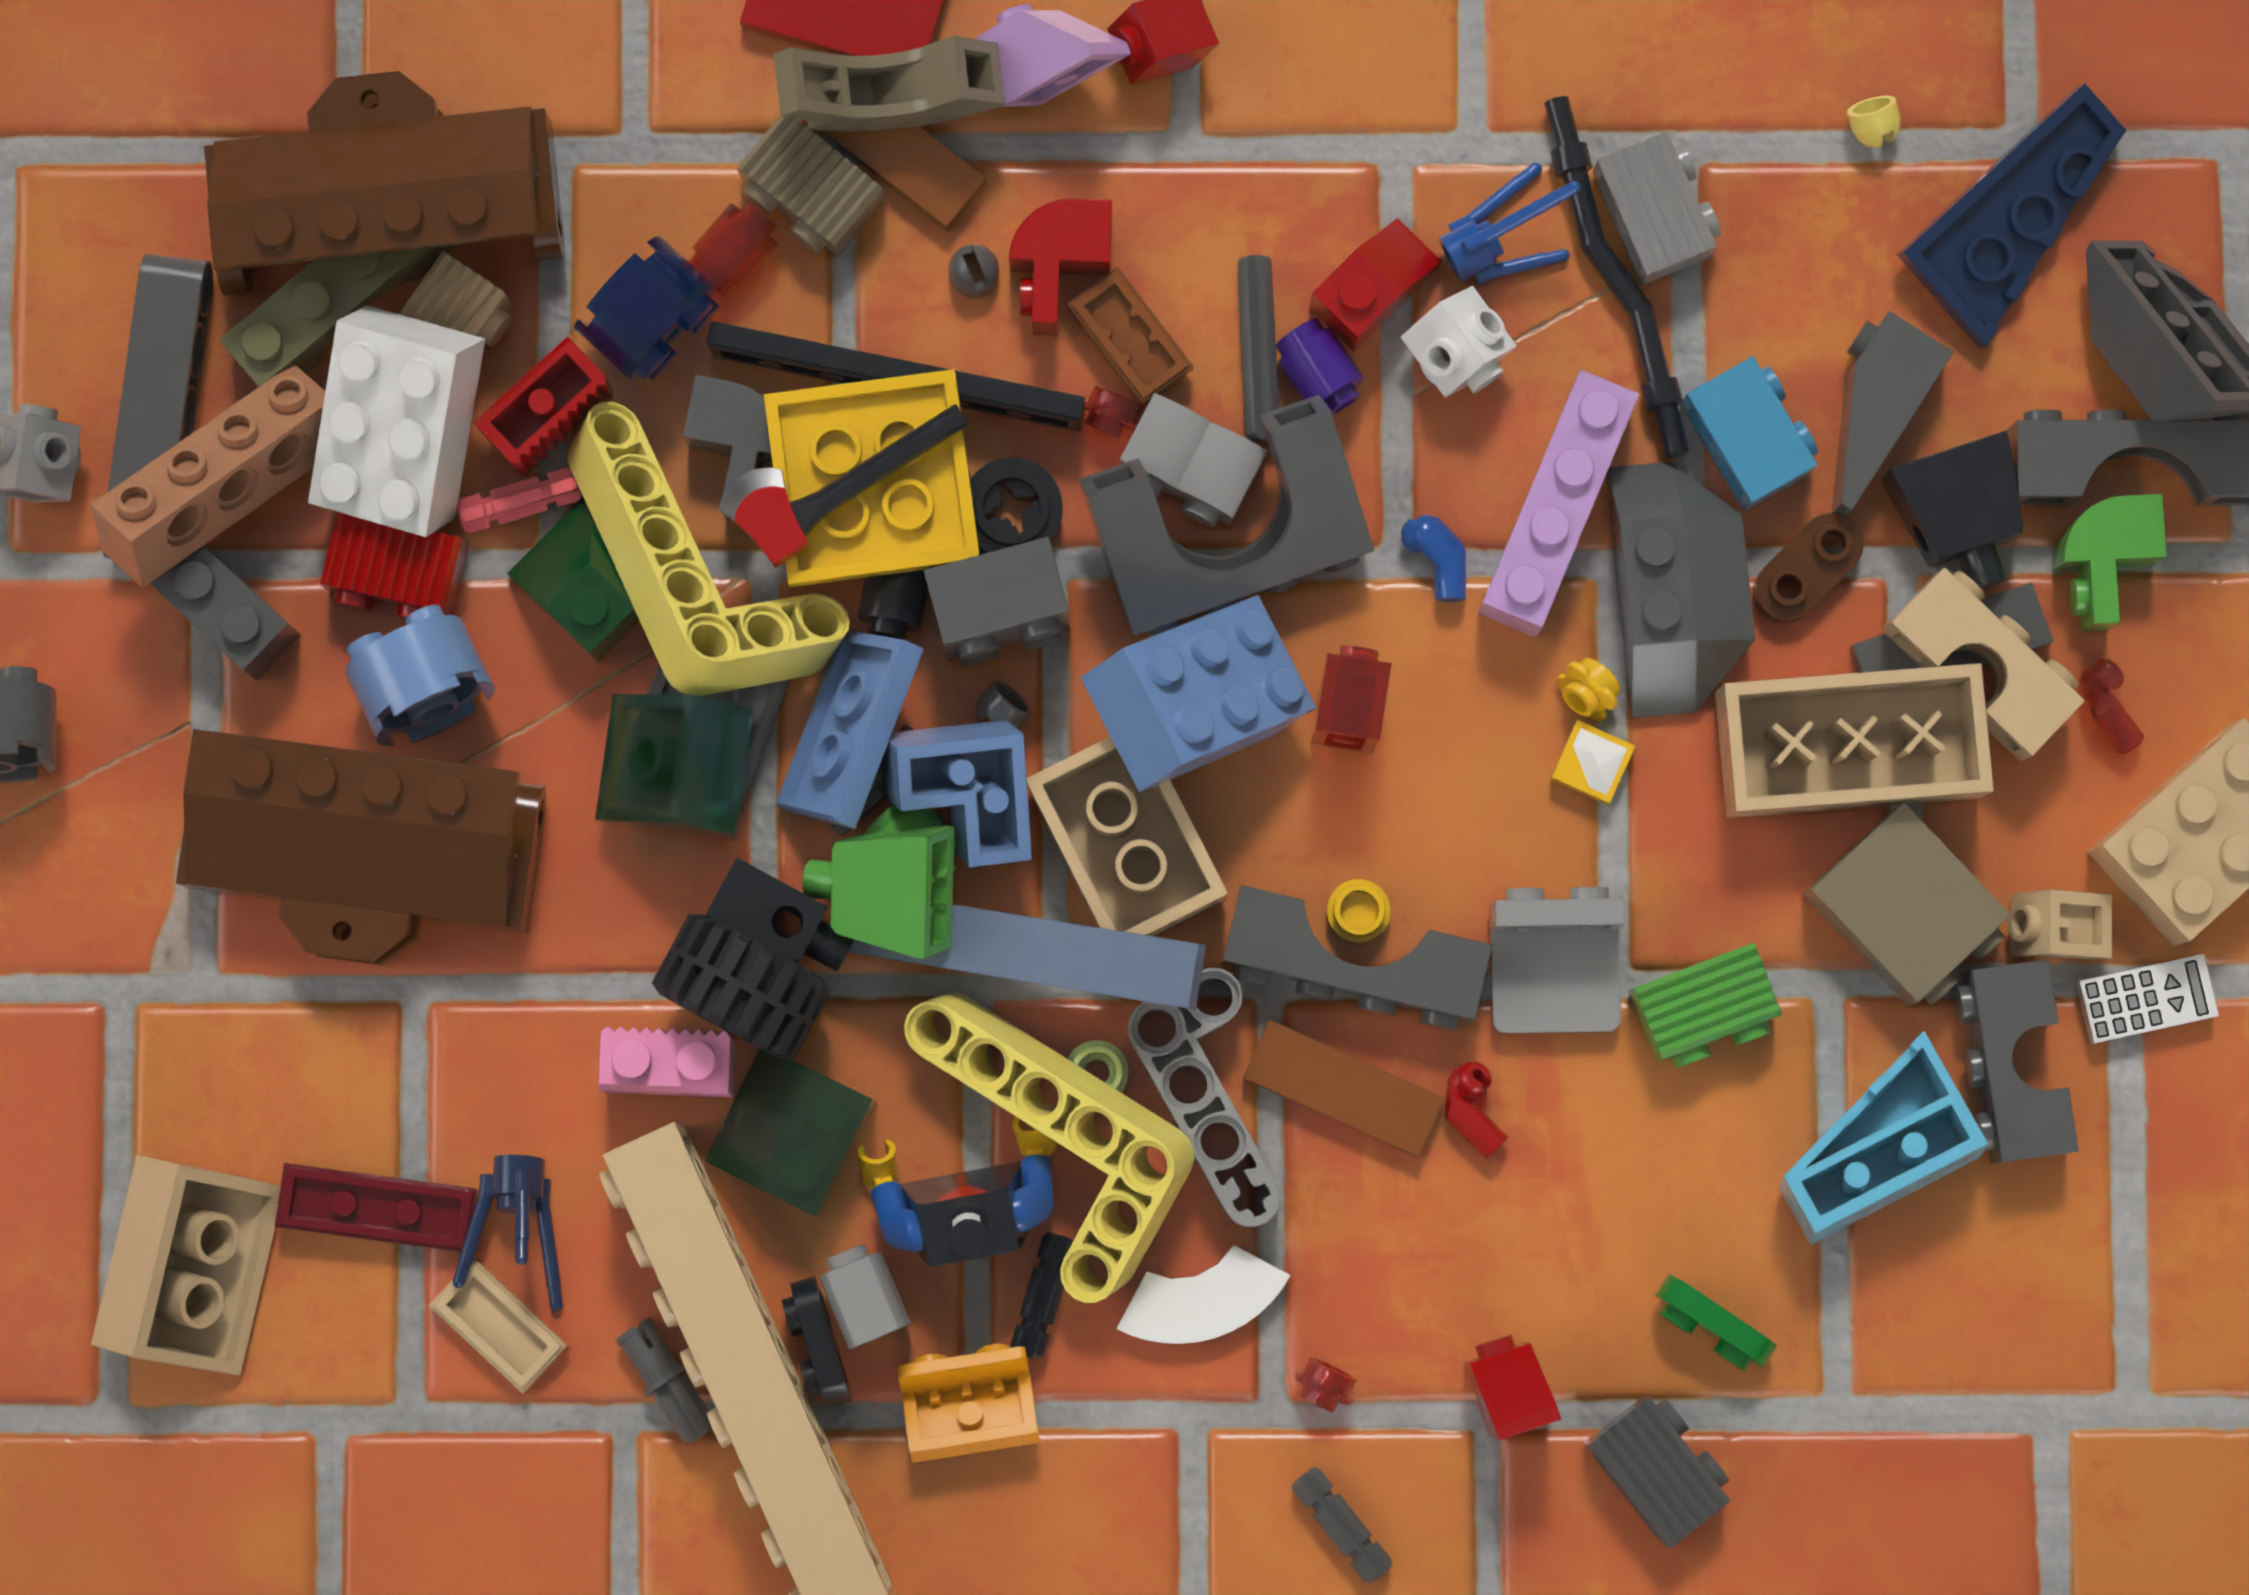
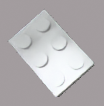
M368 305L337 320L308 503L423 537L429 536L454 520L485 338Z

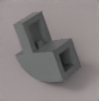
M695 375L683 438L688 448L731 456L723 492L724 495L728 486L741 474L761 468L762 462L772 463L764 397L755 390L739 383Z

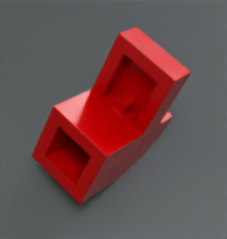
M1070 198L1049 202L1034 210L1018 227L1009 250L1010 272L1033 273V278H1021L1020 316H1032L1033 335L1058 336L1060 274L1107 275L1110 272L1112 237L1111 199Z

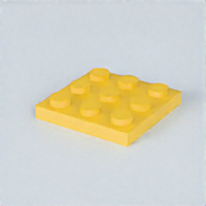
M955 369L764 394L773 468L781 469L783 472L790 502L818 491L952 405L956 404L960 409ZM963 429L823 518L807 536L811 546L785 562L789 587L926 570L980 555Z

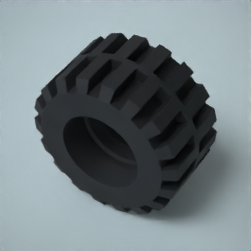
M688 914L652 981L653 986L661 996L779 1059L796 1058L831 992L827 983L819 975L731 927L701 914Z

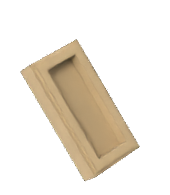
M474 1258L463 1287L456 1288L451 1281L428 1305L521 1393H525L569 1346L476 1258Z

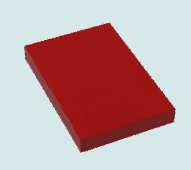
M746 0L740 25L741 28L831 54L847 56L883 55L908 51L932 44L945 0Z

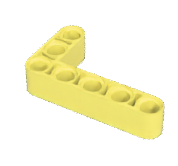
M601 402L594 405L588 411L568 448V464L660 667L671 686L689 696H704L811 676L820 672L849 630L850 621L848 613L842 604L825 594L811 593L725 608L639 420L632 411L618 403Z
M946 992L913 1007L906 1017L904 1030L909 1046L918 1055L1109 1175L1063 1259L1060 1269L1061 1282L1066 1292L1074 1299L1083 1303L1101 1301L1125 1286L1135 1274L1192 1170L1195 1156L1194 1147L1189 1137L1177 1127L964 994ZM936 1011L943 1013L948 1018L951 1024L950 1039L944 1038L938 1033L934 1024ZM989 1044L996 1046L1004 1057L1005 1068L1003 1073L996 1071L987 1059ZM1042 1078L1051 1081L1055 1085L1059 1096L1057 1107L1050 1105L1044 1100L1040 1092ZM1095 1112L1101 1113L1109 1119L1113 1129L1111 1140L1102 1138L1097 1133L1093 1122ZM1149 1146L1159 1149L1164 1154L1167 1160L1166 1174L1158 1173L1150 1166L1147 1160ZM1119 1201H1124L1134 1208L1138 1221L1136 1228L1127 1226L1121 1220L1118 1214ZM1090 1255L1099 1257L1105 1263L1108 1270L1107 1281H1102L1092 1274L1088 1260Z

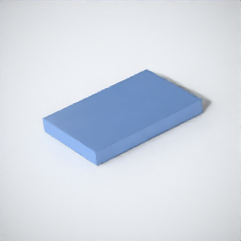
M848 630L831 657L777 798V808L794 815L856 829L924 648L906 640Z

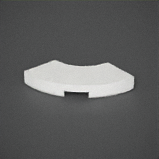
M1233 1245L1217 1265L1197 1276L1170 1279L1146 1272L1116 1329L1134 1337L1159 1343L1185 1344L1214 1339L1236 1330L1259 1315L1280 1293L1291 1275Z

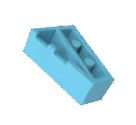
M1925 1031L1911 1043L1909 1048L1868 1088L1867 1092L1783 1176L1779 1189L1810 1245L1980 1158L1986 1149L1988 1142Z

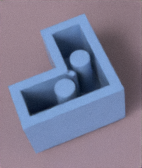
M1008 721L892 732L883 755L886 797L900 811L950 806L951 827H954L958 845L956 855L968 867L1032 860L1024 734Z

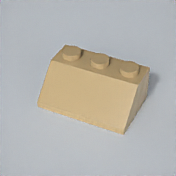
M136 1154L91 1345L133 1358L240 1376L274 1235L281 1185Z

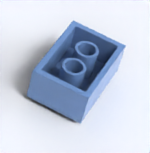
M1258 595L1124 647L1080 677L1139 793L1270 738L1317 708Z

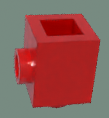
M1143 0L1135 2L1107 28L1109 34L1128 44L1131 54L1118 61V63L1123 66L1130 85L1193 69L1220 44L1201 0Z

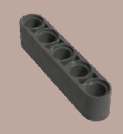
M145 254L142 259L138 275L108 492L193 433L213 291V267L211 261ZM103 552L104 557L110 559V558Z

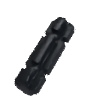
M1052 1232L1045 1233L1042 1237L1037 1257L1041 1258L1039 1267H1033L1019 1315L1024 1318L1021 1326L1016 1325L1010 1345L1012 1348L1025 1347L1027 1357L1032 1359H1040L1045 1353L1050 1336L1046 1334L1048 1324L1053 1325L1064 1289L1061 1282V1265L1074 1241L1069 1237Z

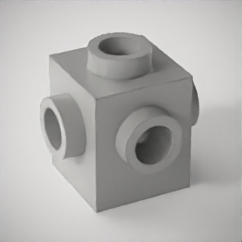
M21 404L17 414L0 415V495L34 503L70 501L74 475L77 473L81 461V451L79 448L81 426L58 421L57 410L39 405Z

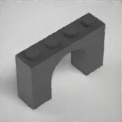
M1320 395L1259 415L1279 479V502L1276 513L1263 534L1248 546L1235 552L1222 555H1206L1190 551L1175 542L1167 533L1149 475L1139 458L1078 479L1123 615L1134 636L1141 633L1146 635L1160 634L1177 627L1181 622L1180 619L1203 611L1211 614L1239 603L1240 598L1263 590L1267 593L1288 590L1297 585L1302 576L1322 569L1327 572H1336L1350 568L1359 562L1360 556L1374 551L1332 412Z

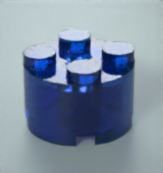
M660 235L653 237L647 242L655 250L650 257L643 261L634 253L591 299L586 307L595 315L592 321L589 323L586 320L577 319L574 324V329L630 381L635 380L640 375L644 379L649 377L652 381L655 380L678 355L671 347L676 339L685 330L687 332L691 330L694 334L698 333L720 308V305L712 299L717 287Z

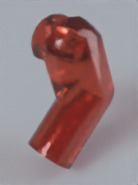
M2101 658L2095 662L2092 668L2085 667L2083 669L2078 684L2096 726L2118 754H2126L2142 743L2144 734L2113 693L2114 690L2120 688L2124 683L2123 672L2111 659Z

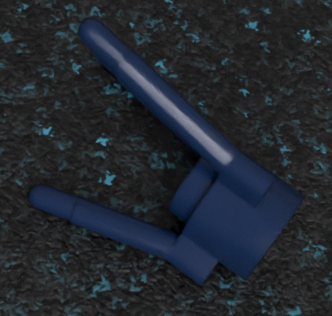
M527 1155L495 1156L493 1160V1174L480 1175L479 1197L452 1280L454 1287L461 1288L465 1285L492 1201L497 1199L498 1211L515 1213V1261L518 1265H525L528 1262L530 1213L536 1211L550 1307L553 1311H560L562 1309L561 1280L550 1208L551 1180L544 1179V1159Z

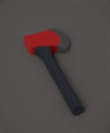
M954 404L818 491L791 502L787 494L781 469L770 467L751 470L741 474L728 486L721 498L719 511L747 533L776 568L811 546L807 536L829 513L964 429L969 424L959 407Z

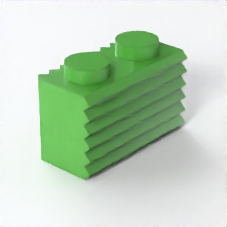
M1755 943L1748 944L1629 990L1655 1061L1659 1062L1671 1057L1675 1069L1711 1056L1707 1043L1730 1034L1735 1046L1772 1033L1767 1020L1782 1015L1781 1008L1777 1003L1776 995L1773 992Z

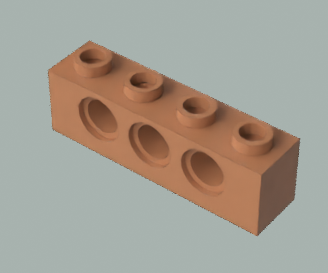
M292 363L91 503L90 506L102 551L136 583L144 588L314 467L325 390Z

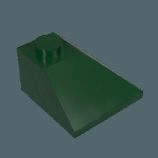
M584 497L507 573L597 662L640 621Z

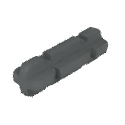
M1310 1468L1292 1484L1293 1492L1306 1508L1309 1506L1313 1508L1315 1512L1312 1516L1344 1556L1348 1554L1351 1556L1353 1561L1350 1564L1361 1578L1367 1583L1377 1580L1390 1569L1392 1559L1378 1542L1374 1544L1369 1538L1372 1534L1339 1493L1337 1495L1333 1494L1330 1490L1333 1485L1319 1468Z

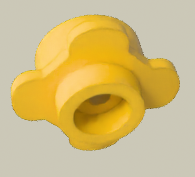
M1584 658L1579 663L1570 662L1566 667L1568 674L1561 673L1556 678V684L1562 692L1564 701L1577 714L1589 717L1597 722H1602L1607 717L1605 710H1613L1618 704L1616 697L1620 694V685L1616 677L1607 667L1591 658Z

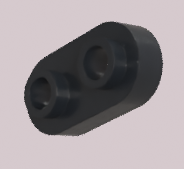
M813 1276L790 1283L792 1297L782 1299V1305L792 1337L803 1334L810 1359L801 1361L800 1367L810 1399L822 1396L826 1408L852 1401L846 1372L817 1277Z

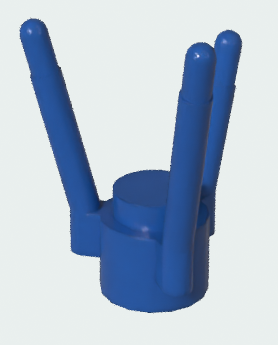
M1533 163L1468 215L1448 224L1451 232L1439 237V242L1458 280L1463 282L1474 276L1480 287L1497 277L1568 260L1569 252L1565 249L1498 263L1494 261L1495 258L1504 254L1498 237L1580 191V184L1577 181H1572L1493 225H1490L1488 220L1480 223L1541 173L1542 166L1539 163Z

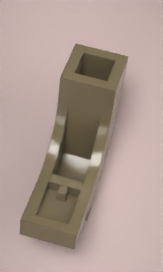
M951 36L920 48L883 55L847 56L793 47L774 53L781 116L807 120L808 129L852 132L923 126L960 119L1005 105L998 43Z

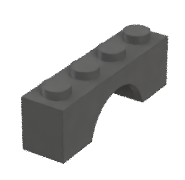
M2033 410L2023 413L2024 420H2017L2006 430L2010 441L2020 506H2070L2083 496L2090 477L2100 464L2125 456L2149 458L2170 468L2187 486L2196 506H2249V412L2214 417L2213 420L2185 419L2160 421L2152 420L2151 418L2150 420H2126L2125 411L2121 410L2091 411L2087 413V420H2062L2061 411Z
M1241 885L1222 964L1235 967L1233 976L1243 982L1270 987L1272 976L1297 982L1295 993L1332 1002L1335 991L1359 997L1357 1006L1359 1009L1387 1016H1395L1397 1006L1422 1012L1420 1019L1422 1024L1457 1031L1459 1021L1471 1023L1476 1018L1492 944L1429 930L1414 950L1395 962L1373 967L1354 965L1335 957L1320 944L1309 925L1304 900Z

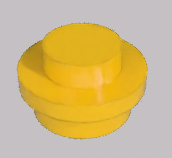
M1352 879L1340 884L1333 891L1327 903L1326 913L1330 927L1340 938L1352 943H1365L1377 938L1385 930L1390 920L1391 907L1386 893L1377 884L1365 879Z

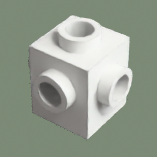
M1473 286L1439 302L1401 336L1403 342L1420 363L1426 378L1437 386L1445 398L1467 386L1473 394L1488 386L1504 372L1499 362L1517 347L1505 330L1500 316L1487 306Z

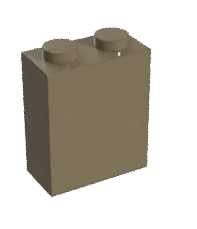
M1905 802L1889 812L1802 894L1907 1006L1916 1004L1923 998L1930 1005L1939 1000L1959 980L1952 970L1969 954L1976 961L1987 955L2005 937L1998 927L2011 916Z

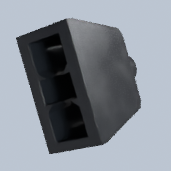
M2006 431L1892 467L1881 478L1888 495L1929 567H1935L1959 559L1964 574L1970 577L1982 590L2007 580L1996 547L2015 540L2023 533V519L2010 441Z
M737 857L706 913V916L754 939L796 963L800 961L804 954L836 972L839 970L854 942V939L836 934L832 930L831 925L822 920L828 908L827 906ZM782 909L799 917L801 920L800 931L792 937L772 928L773 915Z

